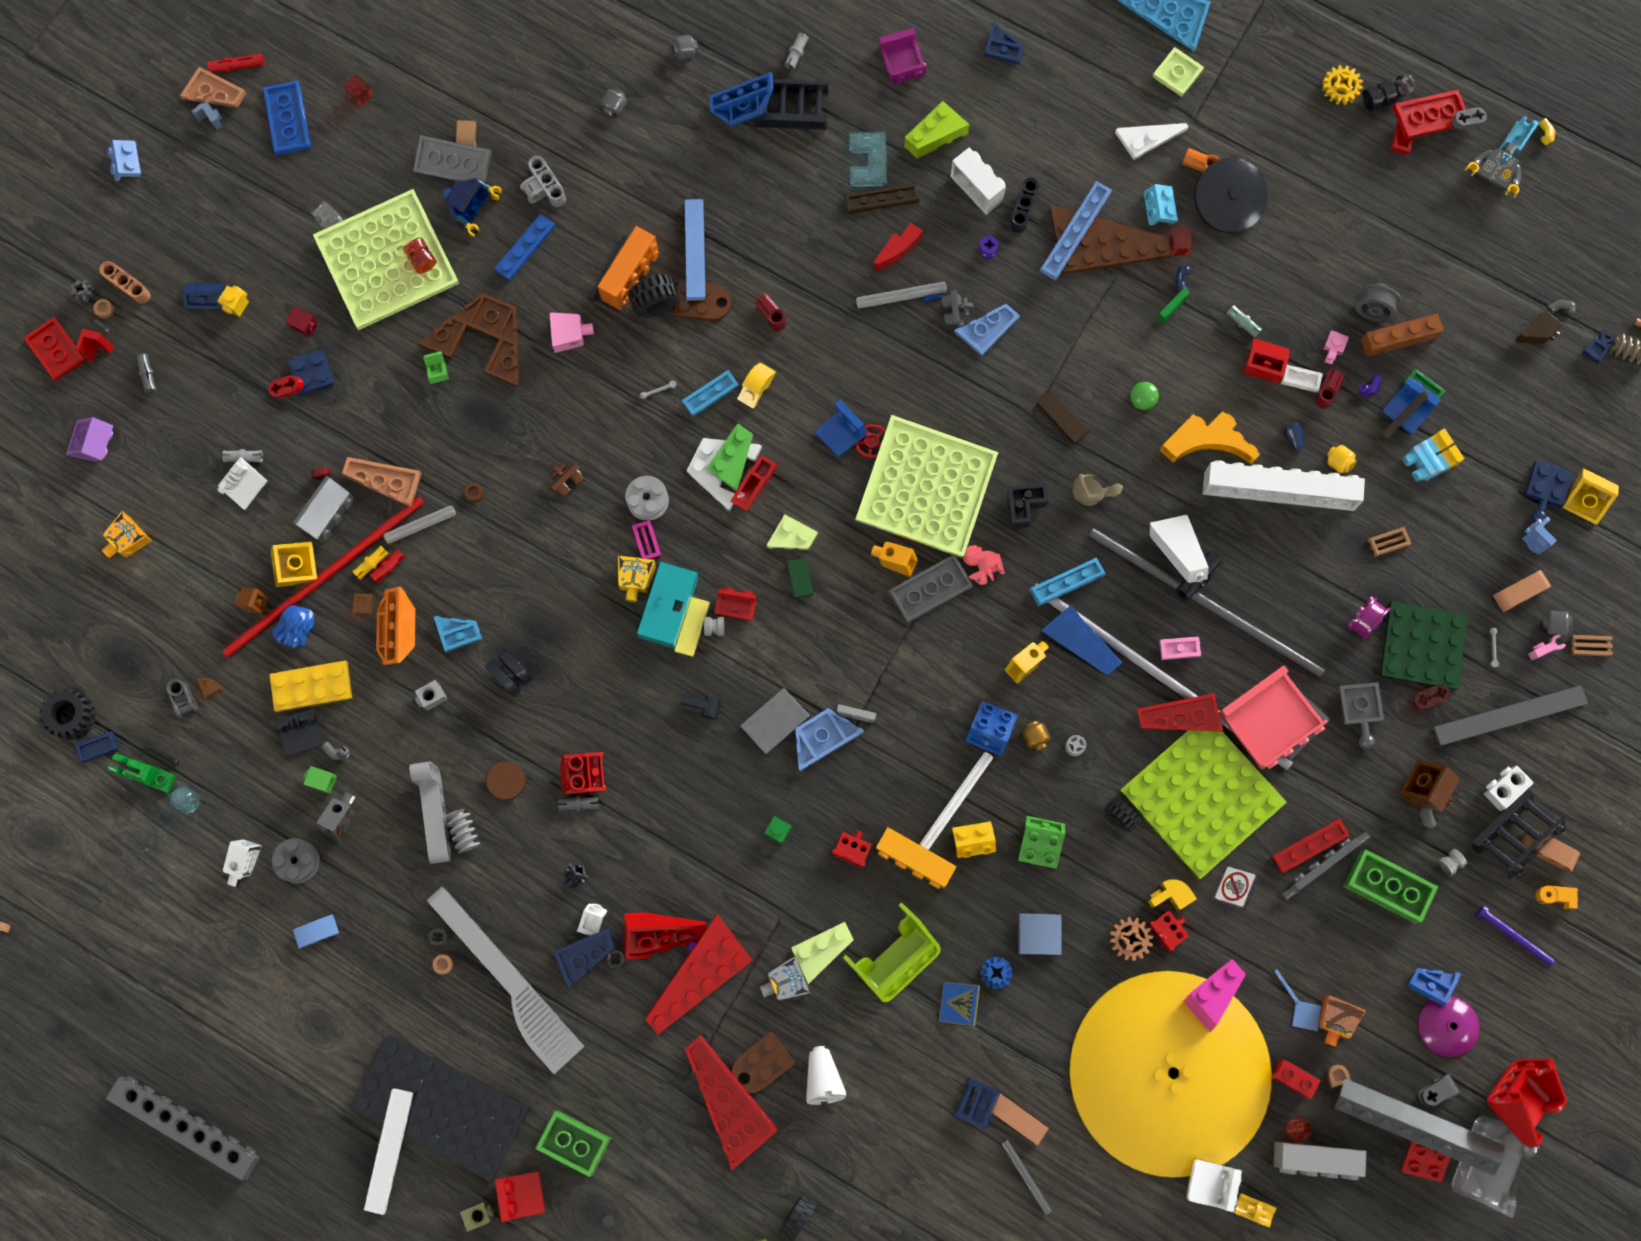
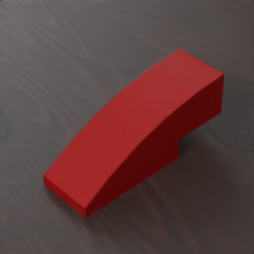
M910 223L901 237L894 233L874 261V270L878 271L886 268L907 255L922 239L923 230Z
M760 455L752 470H749L731 502L748 511L772 478L778 465Z

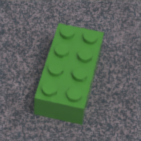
M1366 849L1359 852L1343 885L1346 889L1414 924L1423 921L1438 889V886Z

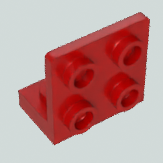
M1410 1141L1401 1170L1406 1174L1442 1182L1451 1157Z
M538 1171L495 1180L501 1222L545 1212L540 1173Z

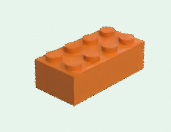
M638 226L634 228L598 285L602 301L620 311L623 306L626 307L630 301L627 294L629 289L639 282L642 276L647 275L650 269L649 265L659 255L654 235Z

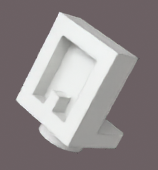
M588 904L584 909L577 931L589 936L598 933L607 910L598 904Z

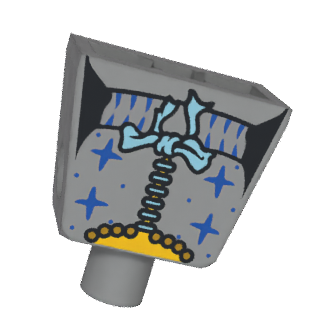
M796 957L769 972L768 976L771 982L760 986L764 997L776 993L778 1000L810 993Z

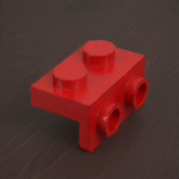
M728 587L718 589L715 615L753 621L757 600L753 592L746 590L735 592L734 589Z

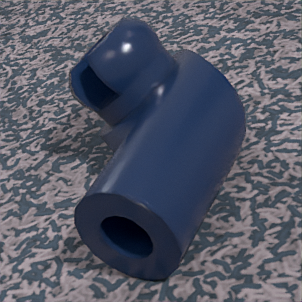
M1187 265L1184 267L1180 266L1177 269L1175 282L1178 294L1186 288L1184 276L1190 275L1189 266Z

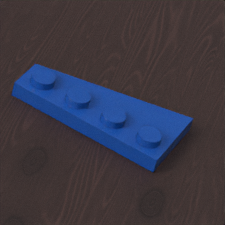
M1071 605L1042 630V632L1107 676L1122 663Z

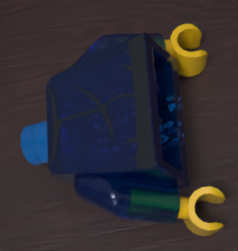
M472 178L465 181H456L452 189L446 188L444 190L443 196L446 198L445 203L449 206L448 211L452 219L463 228L466 227L470 236L476 237L471 230L475 228L479 231L478 226L468 222H473L490 193L492 199L499 200V196L494 194V192L502 194V191L498 186L490 187V184L478 178Z

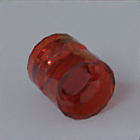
M422 238L410 241L403 248L404 254L411 261L412 267L418 274L431 270L437 263Z

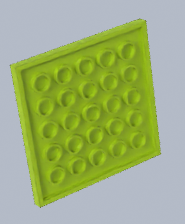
M1187 731L1120 790L1125 798L1199 880L1287 803L1223 732Z

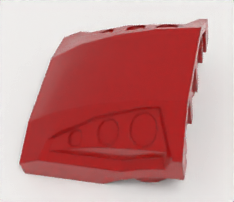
M603 752L561 756L560 774L564 795L607 791L603 777Z

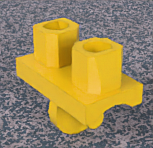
M1240 1193L1234 1213L1270 1228L1276 1208Z

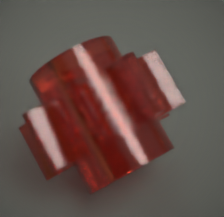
M1302 1116L1289 1119V1123L1286 1124V1134L1289 1139H1294V1143L1308 1141L1307 1136L1311 1135V1126L1308 1121H1303Z

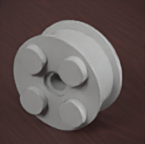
M641 476L634 479L627 487L625 494L626 503L636 518L644 521L655 520L661 517L667 510L669 496L664 484L659 479L652 476Z

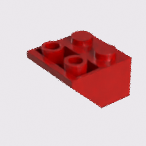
M1253 338L1243 373L1279 384L1284 376L1289 360V349Z

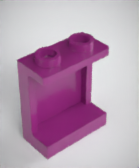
M914 28L879 37V48L891 84H900L908 79H918L926 75L927 66L926 63H923L915 40L916 33Z

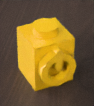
M226 286L218 302L224 312L230 315L233 313L240 317L249 303L246 298L248 294L237 286L232 288Z

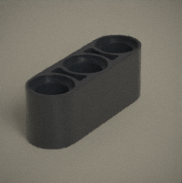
M1027 178L1022 184L1010 225L1011 229L1016 233H1021L1027 228L1039 189V182L1035 178ZM1027 187H1032L1034 190H1033V191H1029V190H1027L1026 188H1027ZM1022 203H1026V204H1028L1029 206H1028V207H1023V206H1021V204H1022ZM1015 220H1022L1023 223L1019 224Z

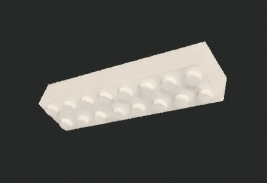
M1216 460L1211 462L1204 472L1203 495L1354 511L1364 500L1365 479L1359 478L1357 475H1348L1347 477L1340 476L1338 473L1326 475L1321 474L1319 471H1310L1309 473L1301 472L1300 469H1290L1289 471L1282 470L1281 467L1244 466L1243 463L1238 462L1225 464L1224 461Z

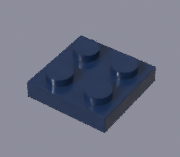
M324 349L288 360L292 375L303 380V389L297 393L299 396L335 385Z

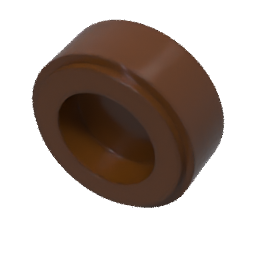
M470 483L465 487L464 495L468 501L476 503L483 498L484 490L478 483Z

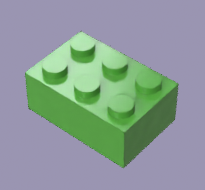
M555 1111L536 1149L591 1177L611 1138L560 1111Z

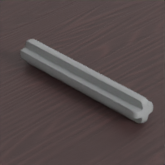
M450 505L384 534L385 541L390 544L456 515L455 509Z

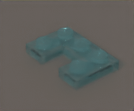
M886 132L849 133L850 153L868 152V166L850 167V187L887 186Z

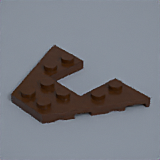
M482 293L473 302L464 306L463 310L456 315H452L440 327H436L431 334L417 342L423 348L435 353L441 352L443 356L452 359L467 328L497 339L499 342L484 373L519 388L516 306Z

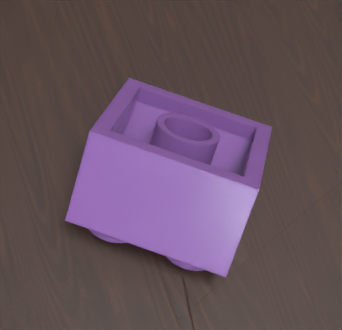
M93 417L77 420L66 455L94 462L102 461L107 455L106 447L108 441L113 436V425Z

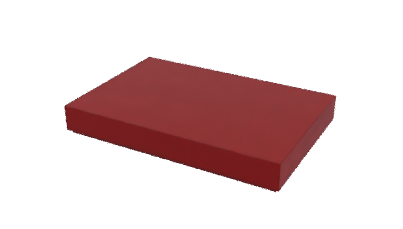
M55 317L24 337L26 343L55 382L86 361L75 350L76 345Z

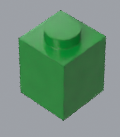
M774 816L765 831V836L783 845L792 826Z

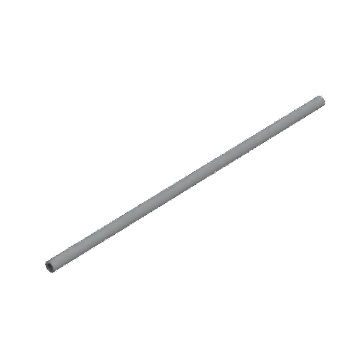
M1059 598L1048 602L1061 612L1069 607ZM1077 612L1106 644L1183 698L1198 697ZM1220 716L1221 724L1232 731ZM1283 755L1277 758L1279 762L1277 764L1286 770L1293 763L1289 759L1284 758Z

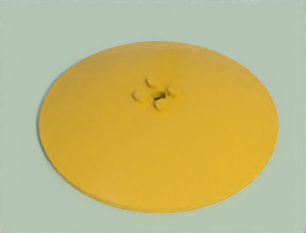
M1173 971L1152 972L1130 978L1116 985L1099 998L1090 1008L1076 1033L1071 1051L1070 1084L1077 1111L1092 1137L1102 1148L1120 1162L1133 1169L1156 1176H1191L1193 1162L1196 1159L1218 1165L1225 1164L1235 1157L1253 1138L1262 1123L1270 1099L1272 1080L1270 1057L1264 1037L1249 1011L1233 996L1218 1025L1209 1032L1183 1002L1189 993L1207 980L1193 974ZM1171 1067H1175L1179 1072L1176 1079H1171L1168 1076V1070Z

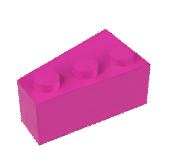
M1231 959L1189 993L1183 1002L1208 1031L1211 1032L1218 1025L1246 974Z

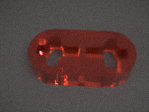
M1437 685L1421 691L1413 697V706L1418 710H1425L1448 700L1450 691L1445 685ZM1438 690L1439 692H1444L1442 698L1440 696L1434 698L1433 695L1436 694ZM1420 697H1421L1422 699H1424V698H1426V697L1429 698V700L1426 701L1424 704H1423V703H1420V704H1419V702H1418V700L1420 699Z

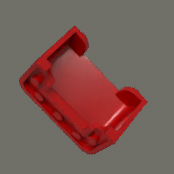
M1520 1059L1512 1062L1487 1098L1493 1112L1517 1139L1529 1148L1539 1147L1543 1140L1541 1133L1535 1132L1534 1128L1544 1113H1559L1567 1103L1553 1059Z

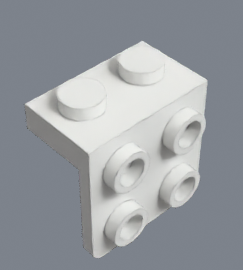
M1194 1160L1187 1200L1234 1212L1242 1171L1206 1161Z

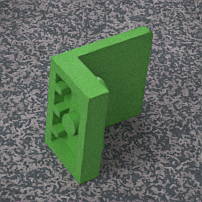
M1027 816L1018 860L1057 868L1065 837V824Z

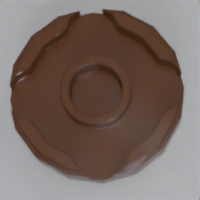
M510 761L499 762L488 772L486 778L487 787L496 798L512 800L524 790L526 777L522 768L516 763Z

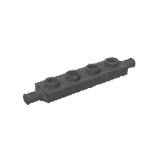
M1365 831L1357 838L1352 840L1349 838L1345 839L1339 844L1340 849L1336 852L1332 849L1324 855V861L1321 863L1316 861L1309 866L1308 869L1310 871L1305 875L1300 873L1293 878L1294 883L1290 885L1287 891L1282 893L1283 898L1287 901L1293 895L1298 894L1299 890L1355 848L1362 846L1366 840L1371 838L1370 835Z

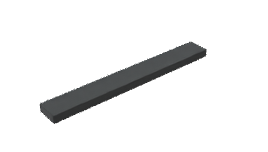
M1581 685L1433 727V731L1438 745L1442 746L1588 704Z

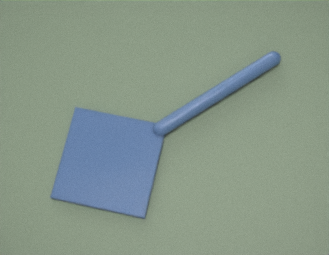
M1275 970V974L1295 1001L1292 1026L1318 1031L1321 1006L1299 1001L1279 971Z

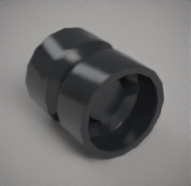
M1388 80L1378 84L1377 87L1372 86L1364 89L1362 92L1364 105L1368 111L1372 112L1382 108V106L1385 107L1396 103L1397 92L1393 83Z

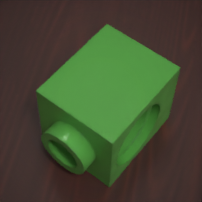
M310 766V769L304 774V785L330 794L337 775Z

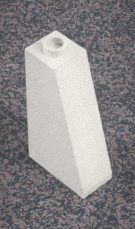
M1183 515L1151 522L1149 534L1151 539L1188 583L1207 579L1208 565L1188 516Z

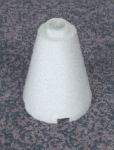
M824 1046L814 1047L813 1051L809 1053L807 1104L821 1105V1102L833 1103L845 1099L846 1091L829 1049H825Z

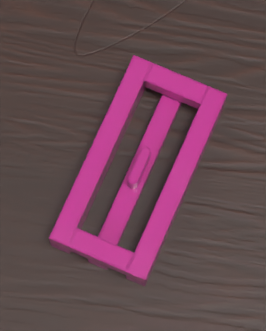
M650 520L632 525L642 559L652 560L655 557H662ZM644 526L649 528L656 553H652ZM638 528H641L649 555L645 556L637 531Z

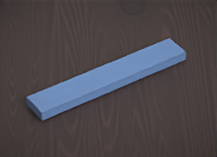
M1097 181L1095 182L1041 267V273L1055 281L1057 280L1111 194L1112 190Z
M703 199L685 200L687 300H705Z

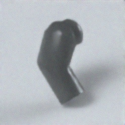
M1559 299L1546 306V310L1552 314L1560 309H1565L1567 314H1572L1576 311V304L1570 300Z
M329 742L321 746V749L333 761L345 760L349 757V749L345 746L334 749Z

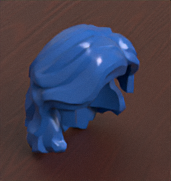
M289 606L282 613L277 626L272 630L273 638L278 643H283L284 646L288 645L292 649L298 645L304 646L307 639L306 635L314 626L315 618L313 612L304 607Z

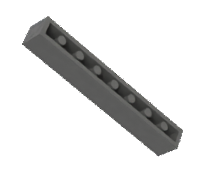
M1344 1080L1336 1100L1335 1109L1495 1176L1502 1164L1505 1145L1353 1081Z

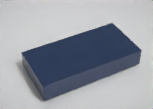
M112 731L75 744L80 763H85L119 750L115 734Z

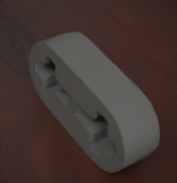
M1482 108L1461 110L1453 116L1451 122L1453 127L1458 130L1478 127L1486 120L1487 114Z

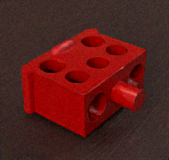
M860 831L856 832L855 837L843 832L836 849L832 851V855L857 867L864 868L865 860L872 844L861 840L863 833ZM846 840L848 843L843 844L842 841ZM864 848L866 851L862 852L860 849Z
M1169 910L1155 921L1148 923V927L1167 952L1174 951V947L1189 936L1181 926L1186 922L1182 916L1176 919Z

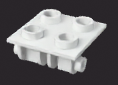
M240 457L220 482L217 490L222 494L226 493L241 508L246 510L267 483V480Z

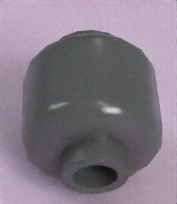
M690 35L675 37L670 44L671 54L677 60L694 58L698 50V43Z
M614 87L607 89L600 102L601 106L604 107L603 112L610 116H613V114L620 115L627 103L626 94Z
M1552 610L1548 613V617H1543V628H1547L1549 635L1566 636L1569 631H1572L1573 616H1569L1567 611Z

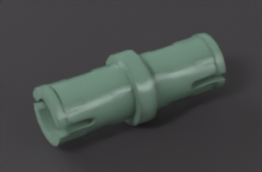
M1235 305L1226 313L1239 324L1240 328L1243 327L1254 338L1262 330L1250 319L1249 315L1246 316Z

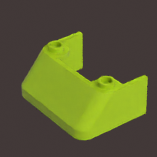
M902 903L899 904V907L907 915L901 920L898 927L902 935L874 962L870 958H863L854 964L847 955L843 957L883 1002L891 1001L939 955L941 950L940 945L922 922Z

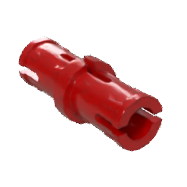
M396 549L390 557L381 562L382 564L370 576L379 584L406 557Z

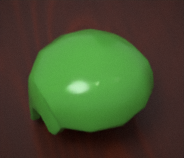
M1147 381L1136 384L1130 392L1132 404L1140 410L1153 408L1159 399L1158 389Z

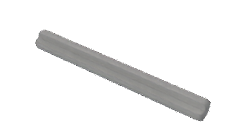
M945 282L862 296L856 298L858 308L946 293L947 286Z

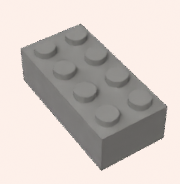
M1275 1142L1274 1167L1280 1168V1172L1286 1174H1297V1171H1300V1174L1317 1176L1318 1172L1320 1176L1328 1178H1338V1174H1340L1341 1178L1359 1180V1176L1365 1177L1366 1151Z

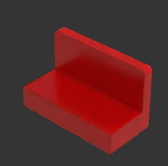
M82 329L75 350L87 361L93 362L97 349L112 353L114 346L100 333Z

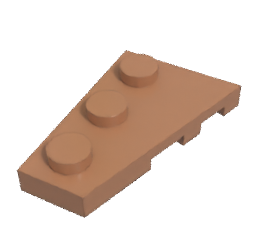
M199 67L180 97L184 100L208 102L209 104L238 108L247 93L244 89Z

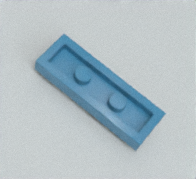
M727 370L684 398L682 403L692 417L737 389L739 384L730 371Z

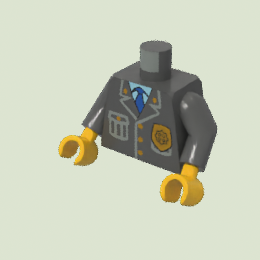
M1508 142L1503 151L1496 148L1494 151L1487 150L1477 155L1464 169L1465 171L1471 169L1473 171L1471 176L1476 174L1503 190L1507 189L1505 195L1513 192V198H1515L1519 192L1521 167L1518 164L1519 160L1513 157L1518 147Z

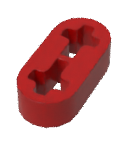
M293 375L274 380L269 385V393L278 398L297 394L303 389V380Z

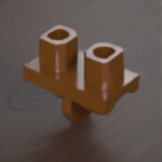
M564 463L560 467L554 464L552 466L554 472L550 477L554 480L559 475L560 478L549 488L564 497L571 490L564 483L568 478L575 485L583 479L576 464L571 466L565 473L563 471L567 466Z

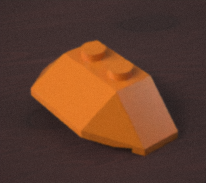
M402 587L385 589L384 597L377 611L376 650L383 660V665L401 663L415 647V608Z

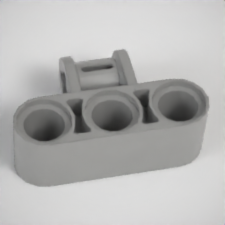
M533 156L529 160V167L533 176L520 185L521 190L525 191L530 203H535L547 197L553 206H563L566 202V196L562 186L545 160L540 156ZM538 165L542 166L539 169H534ZM545 180H551L549 183H544ZM555 194H561L557 198L553 197Z

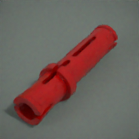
M262 53L230 59L226 57L219 61H209L208 69L210 73L231 72V70L262 66L265 65Z

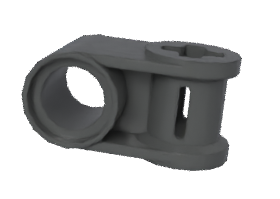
M172 679L168 682L166 689L174 712L179 718L183 717V714L198 710L197 703L187 683L179 679ZM180 684V692L175 693V687Z
M1449 1073L1419 1090L1417 1099L1423 1106H1435L1455 1096L1460 1091ZM1428 1093H1431L1432 1095L1430 1097V1100H1427V1097L1429 1096Z

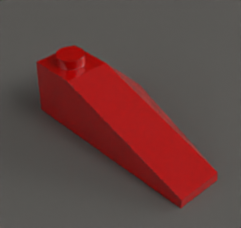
M645 912L624 914L623 926L625 960L644 959L651 957L652 953L661 950L664 953L669 951V948L677 945L683 947L691 942H698L706 929V922Z

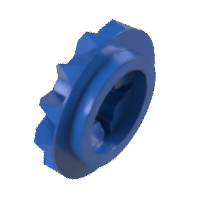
M992 957L982 965L981 978L988 987L1001 989L1010 983L1012 968L1005 959ZM990 966L995 969L1003 967L1000 972L1003 980L997 976L990 979L993 974Z

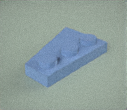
M1004 304L978 320L975 319L968 325L956 329L954 333L982 357L1019 319L1020 315L1007 304Z

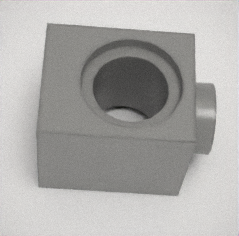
M436 680L415 691L417 694L415 698L420 708L423 707L427 711L448 700ZM429 692H433V699L426 701V695Z

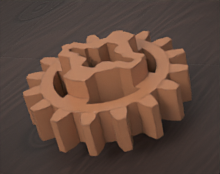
M1128 917L1126 923L1121 919L1119 921L1120 926L1116 924L1113 926L1116 931L1110 932L1114 939L1109 940V942L1115 944L1112 950L1117 949V956L1119 957L1123 954L1124 960H1128L1129 956L1132 961H1136V956L1142 959L1143 952L1145 954L1149 953L1147 947L1153 946L1149 942L1153 936L1148 935L1151 929L1144 928L1146 922L1139 924V918H1135L1132 922L1131 918ZM1130 926L1128 932H1120L1124 927ZM1139 930L1143 933L1144 938L1140 937ZM1133 935V939H1136L1137 942L1129 944L1130 940L1126 937ZM1118 940L1122 941L1124 949H1122ZM1135 946H1142L1139 951L1132 953Z

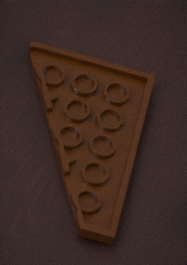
M1051 205L1050 213L1057 243L1077 211ZM1096 217L1063 268L1062 273L1064 275L1171 258L1173 254L1169 237Z

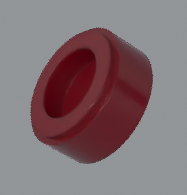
M324 467L312 470V479L321 480L326 476L330 477V468Z

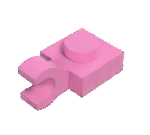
M1331 330L1324 349L1329 351L1325 363L1332 365L1336 355L1341 356L1343 354L1348 336Z
M1553 636L1547 645L1543 642L1534 646V651L1528 654L1531 661L1552 651L1564 648L1565 644L1557 645L1555 642L1561 636Z

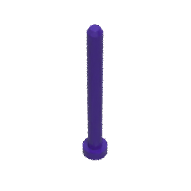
M1482 905L1478 909L1476 916L1479 919L1484 918L1546 964L1550 966L1554 964L1553 958L1488 912L1489 908Z

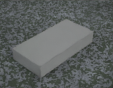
M838 704V715L875 723L876 713Z

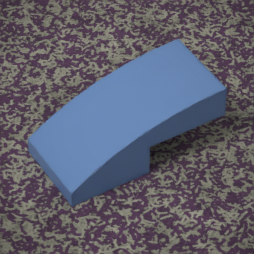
M333 914L293 929L299 949L339 934Z

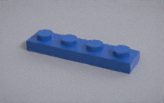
M540 214L494 268L495 271L508 281H511L554 230L555 224Z

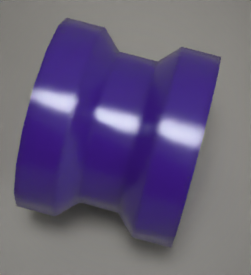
M986 236L981 240L979 251L982 257L991 259L996 256L999 243L995 237Z

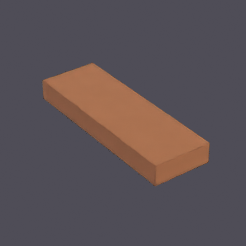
M1000 1094L993 1114L1038 1145L1049 1128Z

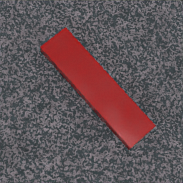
M1338 819L1271 856L1280 873L1283 874L1350 835L1342 821Z

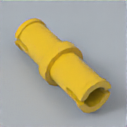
M380 545L369 557L366 556L364 558L365 561L352 572L362 580L372 569H376L377 564L389 553Z

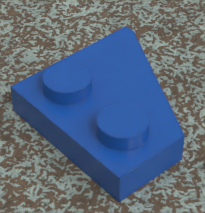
M1417 968L1407 987L1445 1007L1461 974L1458 972L1445 974L1440 970L1430 971Z

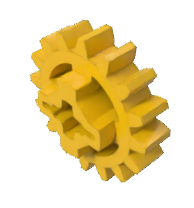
M1339 65L1337 70L1333 67L1330 72L1326 73L1322 82L1324 84L1322 91H1326L1324 96H1330V102L1336 100V105L1340 101L1344 105L1348 101L1353 103L1354 99L1359 97L1363 89L1361 86L1363 80H1358L1360 73L1355 75V69L1350 71L1348 66L1342 69L1341 65Z

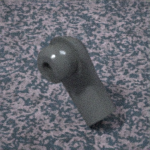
M1423 807L1419 813L1422 824L1428 829H1433L1436 826L1432 813L1433 810Z

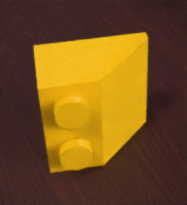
M1583 468L1573 483L1562 508L1597 525L1618 496V485Z
M312 542L272 546L270 551L276 587L294 586L317 580Z

